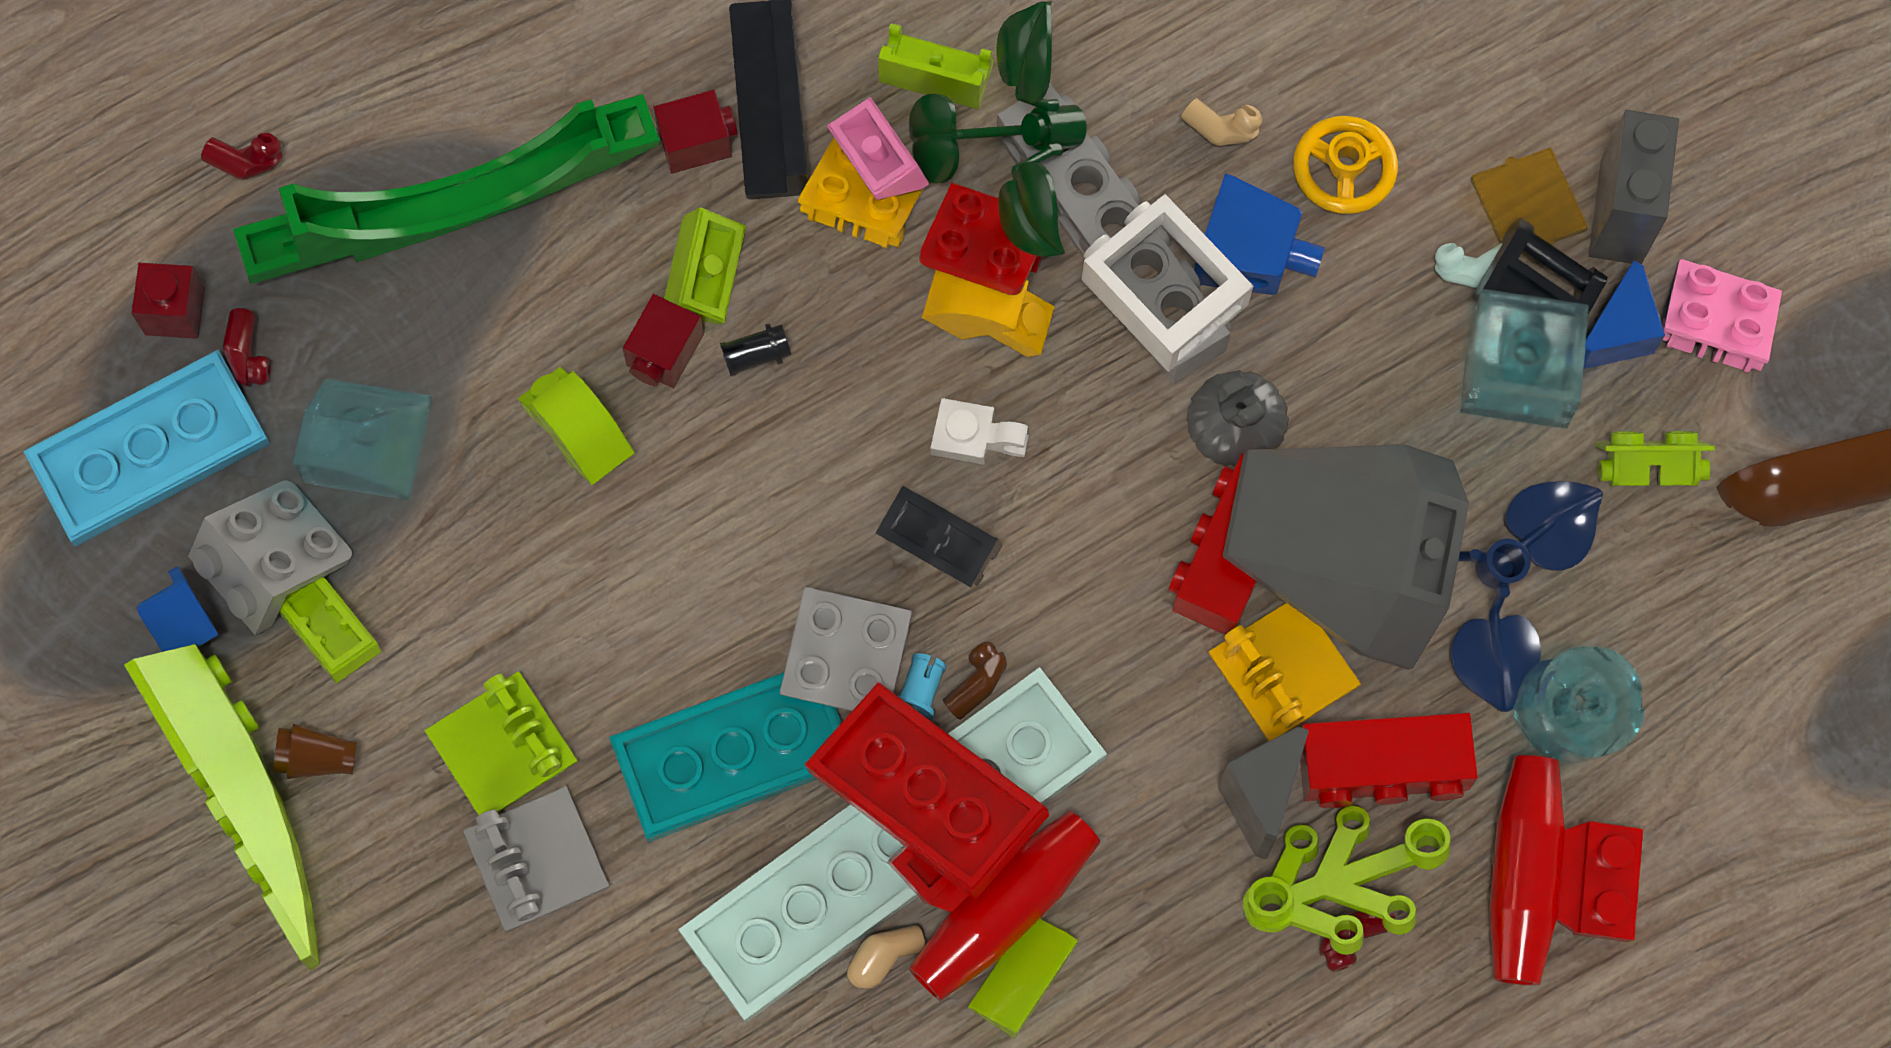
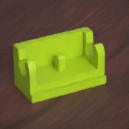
M890 24L887 46L882 45L878 57L879 82L924 95L942 94L951 99L953 103L979 110L993 67V51L982 48L980 55L903 35L902 26Z

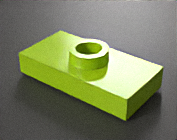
M324 577L286 596L279 611L280 615L335 684L381 653L378 643Z

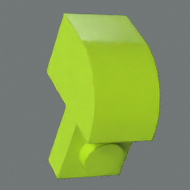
M559 367L552 373L538 378L527 392L517 398L526 413L551 436L568 464L591 486L635 453L609 412L574 371L568 374Z

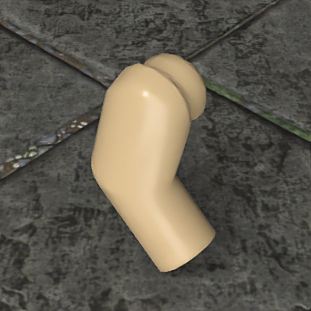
M1198 98L1194 99L1181 115V119L1216 146L1249 143L1259 134V127L1262 124V115L1253 106L1243 105L1234 114L1219 116Z

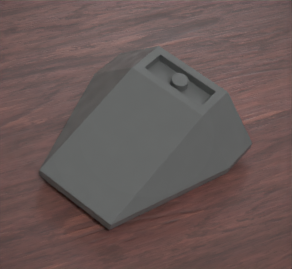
M1408 445L1247 450L1244 452L1223 558L1359 655L1404 669H1413L1449 610L1469 501L1453 460Z

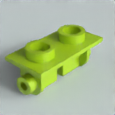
M1615 431L1611 432V441H1595V447L1608 451V460H1599L1598 478L1599 481H1608L1610 487L1649 486L1650 465H1658V485L1698 486L1700 481H1709L1710 461L1709 459H1701V451H1715V445L1705 441H1698V432L1667 431L1665 432V441H1644V432Z

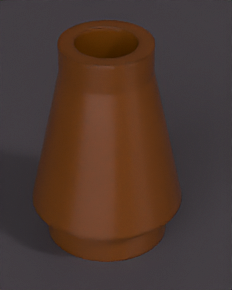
M294 723L292 729L278 728L273 772L287 773V779L333 774L353 775L357 742L343 740Z

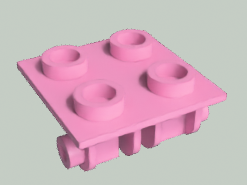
M1679 259L1666 319L1663 318L1661 322L1665 333L1663 341H1666L1665 347L1692 353L1696 342H1700L1696 357L1703 358L1709 345L1715 347L1712 362L1718 363L1725 350L1722 364L1741 369L1746 373H1749L1751 369L1761 371L1764 363L1767 364L1770 358L1782 290L1766 286L1761 282L1750 281L1724 273L1706 265H1699Z

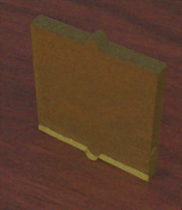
M1551 147L1519 159L1510 156L1506 159L1505 164L1474 174L1470 178L1499 244L1502 243L1509 227L1519 217L1534 226V233L1551 245L1560 240L1583 233L1588 229V225Z

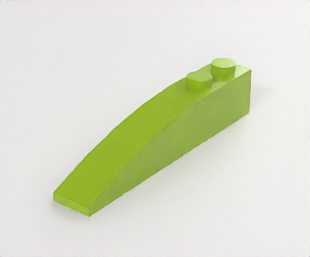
M194 644L135 658L124 664L186 772L192 776L200 790H204L207 794L206 805L226 835L234 840L236 844L233 846L235 853L255 884H259L262 888L263 893L261 895L299 959L309 970L319 966L320 960L313 908L299 847L282 797L259 747L250 734L259 729V726L243 700L233 705L224 687L231 684L232 681L216 654L206 659Z

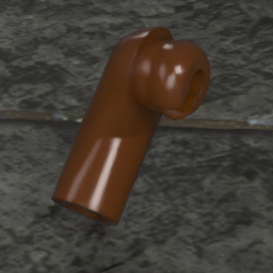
M983 642L971 651L968 659L970 664L977 670L943 699L949 711L959 720L963 719L992 694L1007 667L1004 653H998L991 642Z

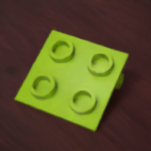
M519 671L507 679L504 678L503 674L491 677L483 685L486 692L424 730L478 815L490 810L502 811L578 762Z

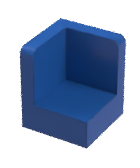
M178 566L168 571L174 584L139 603L136 607L139 616L162 652L194 644L198 647L218 635L209 615Z

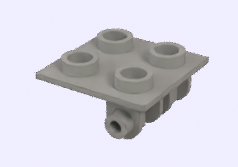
M804 586L780 695L853 711L878 682L894 693L903 650L905 651L908 642L912 611Z
M567 786L498 815L497 810L484 812L476 817L477 825L463 830L505 933L610 888Z

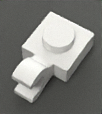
M941 398L931 444V455L982 465L985 464L987 450L1011 456L1025 457L1029 435H1027L1028 425L1017 422L993 423L995 417L994 407Z

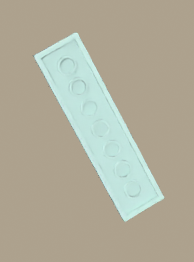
M1040 667L948 733L1043 805L1107 757L1105 750ZM849 805L678 930L740 1017L747 1023L918 896L887 863L904 845L852 805Z

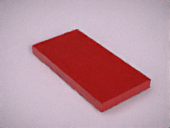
M879 682L804 764L811 775L975 901L1050 816L1047 807Z

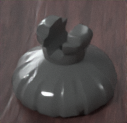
M1241 370L1216 374L1206 380L1191 398L1192 402L1188 406L1187 412L1188 432L1192 441L1196 443L1197 449L1206 458L1212 459L1214 463L1223 466L1232 464L1235 468L1241 454H1244L1245 451L1277 449L1284 441V434L1287 432L1289 422L1287 416L1288 407L1274 384L1263 379L1259 374L1251 371L1242 372ZM1237 407H1242L1243 410L1238 411Z

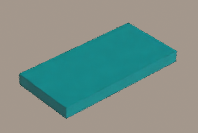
M783 672L610 736L609 739L647 842L655 841L818 780L807 771L804 764L842 723L836 707L780 695L784 677Z

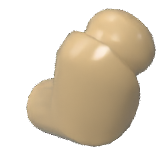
M913 925L867 937L848 965L847 977L850 983L857 988L865 989L879 985L897 958L918 954L923 950L925 939L919 926Z

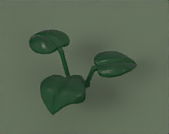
M1041 1L1012 14L1003 22L998 33L996 56L999 73L1003 82L1008 86H1016L1015 97L1017 100L1036 107L1024 116L1021 125L955 130V106L951 99L942 94L922 96L913 105L909 116V134L913 141V159L930 183H944L952 179L959 164L957 140L1022 135L1026 144L1041 150L1012 167L1013 180L1007 181L1002 185L998 197L1000 221L1006 236L1017 248L1036 256H1059L1065 254L1058 231V206L1054 183L1049 171L1040 163L1050 157L1061 156L1063 153L1062 149L1079 147L1084 142L1087 132L1085 115L1078 106H1059L1058 99H1043L1049 88L1051 77L1052 1Z

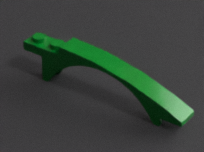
M644 94L595 107L592 99L576 103L554 125L520 147L482 165L441 179L401 188L367 192L323 191L295 183L280 187L278 189L285 214L234 228L233 232L250 284L351 255L354 256L355 262H360L451 233L534 202L660 145V139Z

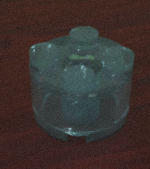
M1597 646L1570 648L1540 661L1527 673L1521 683L1517 700L1514 704V715L1525 737L1541 754L1557 759L1564 764L1582 763L1615 753L1623 749L1634 739L1644 719L1645 708L1642 709L1640 692L1643 690L1636 670L1617 652ZM1578 695L1584 700L1580 706L1581 712L1577 708L1578 700L1576 696Z

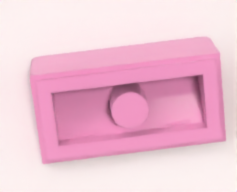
M871 97L827 125V128L876 200L920 190L930 185L916 161Z

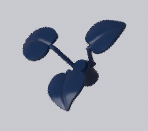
M1568 481L1546 482L1530 486L1512 499L1505 513L1507 529L1520 541L1502 539L1482 551L1477 549L1460 551L1458 561L1476 563L1475 568L1478 578L1484 585L1495 589L1496 594L1489 609V621L1485 619H1472L1458 629L1451 643L1450 660L1452 668L1462 684L1500 712L1511 711L1527 695L1535 680L1541 657L1538 634L1527 618L1520 615L1499 618L1504 600L1510 595L1509 586L1526 576L1530 569L1531 561L1536 566L1545 570L1563 571L1574 567L1586 557L1595 538L1597 517L1603 498V492L1598 488Z

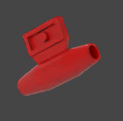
M1518 755L1514 757L1497 820L1489 917L1494 980L1502 983L1527 986L1541 984L1556 922L1573 932V935L1622 942L1635 940L1643 829L1588 821L1565 830L1560 764L1554 758L1536 755Z
M1066 812L1030 837L976 901L908 848L903 846L887 863L924 903L949 912L910 966L911 974L933 997L942 1001L997 962L1063 896L1100 844V840L1095 832L1074 812Z

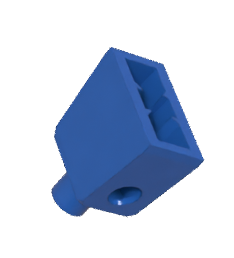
M1225 173L1205 236L1253 285L1252 292L1268 295L1277 294L1285 269L1316 278L1325 250L1323 246L1295 238L1303 213L1298 207L1233 175ZM1196 262L1194 271L1199 278L1200 284L1220 287Z

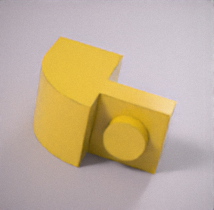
M935 270L922 318L961 340L989 335L1026 357L1041 355L1055 306L1027 291L1028 280H1026L1021 293L1009 295Z

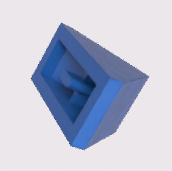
M1633 261L1573 362L1574 366L1582 370L1655 353L1665 337V333L1643 265Z

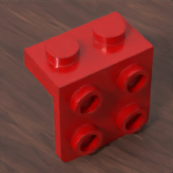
M952 182L925 238L919 255V261L926 267L1009 295L1021 293L1030 271L1037 273L1043 256L1031 255L1022 251L1008 239L1000 221L997 197Z

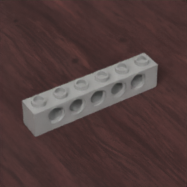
M1049 83V88L1043 99H1058L1059 106L1075 105L1069 96L1063 95L1060 97L1052 84ZM1019 101L997 114L996 127L1021 125L1024 116L1036 107ZM1087 133L1084 142L1079 147L1069 148L1061 156L1050 157L1040 163L1049 171L1054 183L1058 206V224L1084 260L1086 250L1098 238L1107 234L1102 228L1111 223H1118L1125 227V219L1141 203L1133 184L1126 177L1119 179L1109 165L1111 158L1102 141L1095 135L1090 138ZM1022 135L997 137L1016 164L1041 151L1026 144ZM1081 182H1089L1094 184L1099 191L1092 195H1082L1075 191L1073 186ZM1160 225L1109 268L1153 315L1169 329L1176 321L1166 318L1162 312L1164 309L1176 306L1188 313L1202 302L1205 297L1198 289L1201 284L1196 272L1187 261L1182 260L1179 262L1168 247L1170 246L1168 234L1163 226ZM1138 265H1149L1155 268L1159 275L1152 279H1142L1135 275L1132 269ZM1230 322L1225 324L1169 372L1154 357L1172 384H1175L1226 352L1230 337Z

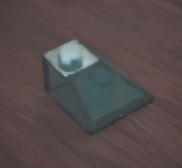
M325 379L304 412L293 464L302 481L307 484L410 500L432 397L430 395Z

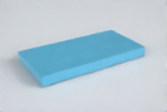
M216 350L23 452L68 538L76 547L266 447L270 443L219 350Z

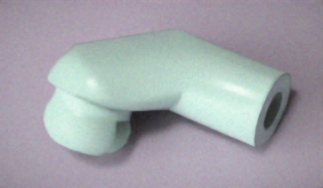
M1454 243L1444 244L1435 253V270L1444 281L1477 288L1502 243L1478 258L1464 255L1463 249L1459 246L1457 247Z

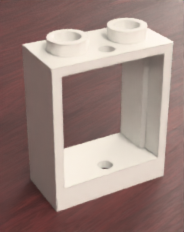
M1164 194L1152 205L1148 201L1138 205L1125 219L1124 224L1126 226L1112 238L1107 234L1101 236L1084 253L1082 281L1169 372L1249 305L1253 285L1175 203ZM1160 225L1220 286L1169 329L1153 315L1109 268Z

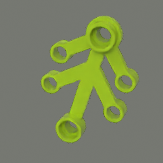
M1347 806L1340 810L1337 815V830L1315 877L1294 884L1302 864L1311 862L1318 855L1319 844L1318 835L1313 828L1307 825L1293 826L1285 834V849L1272 877H1264L1257 880L1246 891L1243 898L1244 916L1251 926L1263 932H1279L1292 925L1329 938L1331 947L1336 952L1346 955L1357 952L1363 945L1364 933L1360 920L1352 915L1334 917L1306 905L1326 899L1381 918L1384 928L1392 934H1406L1416 924V907L1414 902L1403 895L1390 897L1360 885L1414 865L1424 870H1432L1443 865L1450 855V832L1440 821L1420 819L1408 827L1404 844L1347 864L1355 845L1364 842L1370 834V817L1368 812L1359 806ZM1353 820L1363 824L1355 830L1344 826L1345 823ZM1297 840H1307L1311 843L1310 846L1304 849H1298L1292 845ZM1423 846H1432L1437 851L1426 853L1419 851V849ZM1271 903L1281 907L1276 911L1262 910L1265 905ZM1395 910H1403L1408 913V916L1405 919L1396 920L1391 918L1389 914ZM1342 930H1351L1356 935L1351 939L1345 940L1339 938L1337 933Z

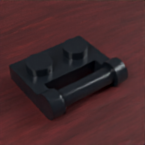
M1519 217L1505 233L1502 246L1472 298L1555 355L1560 356L1569 350L1607 282V276L1595 267L1589 270L1535 234L1534 226ZM1522 251L1575 286V295L1572 296L1518 258Z

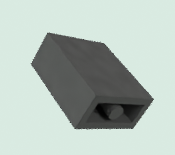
M1625 110L1600 163L1589 257L1629 264L1636 261L1642 265L1668 218L1679 118Z

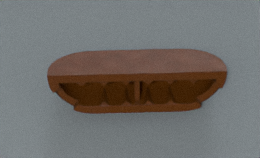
M1891 429L1761 461L1725 478L1716 487L1727 507L1731 508L1733 506L1746 517L1759 521V525L1769 527L1787 525L1891 499Z

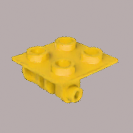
M833 137L800 194L797 203L801 204L800 212L808 214V220L811 222L816 221L833 228L838 222L837 231L841 233L846 230L848 223L851 222L854 223L852 237L859 238L865 227V240L879 244L884 249H888L890 245L899 248L906 232L904 225L924 188L876 200Z
M1288 603L1283 604L1247 628H1244L1242 625L1234 628L1224 636L1226 641L1208 651V654L1268 742L1287 733L1361 686V683L1323 628Z

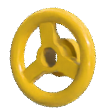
M1334 116L1319 121L1303 134L1294 152L1293 169L1300 189L1314 204L1333 213L1356 214L1377 206L1388 196L1397 179L1398 159L1392 142L1379 127L1359 117ZM1347 131L1335 136L1330 144L1321 140L1331 133ZM1310 155L1329 165L1332 175L1337 178V197L1323 191L1313 180L1309 170ZM1349 157L1355 164L1345 165L1340 162L1339 158ZM1381 158L1382 173L1376 186L1368 193L1354 198V179L1366 169L1369 163Z

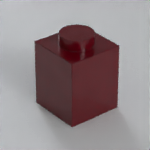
M715 89L653 106L658 133L671 174L732 157L730 138L738 136L737 128L730 106L720 108Z
M138 262L131 314L146 336L198 339L205 288L193 266Z
M652 294L622 348L626 366L630 367L629 372L635 378L648 385L657 386L661 382L674 389L704 336L701 316L658 295Z

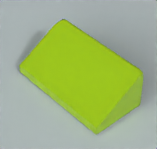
M701 207L684 215L681 221L664 299L701 316L703 322L724 324L746 225Z
M1039 919L1000 958L969 1004L968 1009L1013 1039H1016L1076 949L1079 940L1069 933Z

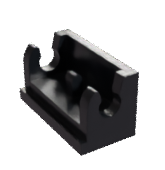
M902 486L876 531L877 535L972 588L973 584L978 586L981 583L987 564L991 559L996 558L1003 546L997 538L905 486Z

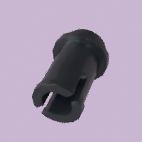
M770 323L765 324L766 330L726 343H720L730 376L774 360L777 361L778 365L782 364V358L792 355L782 324L771 327Z

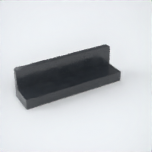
M768 0L733 3L729 7L745 196L749 200L800 196L808 182L792 1Z

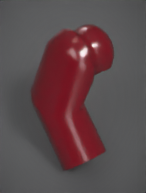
M260 133L257 138L251 141L250 146L238 150L212 137L203 147L201 160L237 179L245 180L274 170L282 158L280 151L281 143L273 134Z
M235 308L229 312L223 341V351L237 382L247 387H250L251 384L265 385L270 380V360L265 356L253 357L250 346L256 316L248 309Z
M1360 911L1347 914L1360 920L1363 925L1364 939L1388 932L1384 928L1381 918ZM1391 912L1389 914L1390 917L1395 919L1394 913ZM1342 930L1337 933L1339 938L1345 940L1351 939L1356 935L1351 930ZM1324 937L1321 940L1320 956H1325L1326 965L1330 971H1342L1356 963L1357 957L1355 953L1340 954L1331 947L1329 938Z

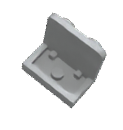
M284 480L206 516L188 557L193 562L196 571L203 578L208 579L225 599L230 611L237 618L242 619L253 634L257 635L273 626L288 594L346 566L352 556V550L293 482Z

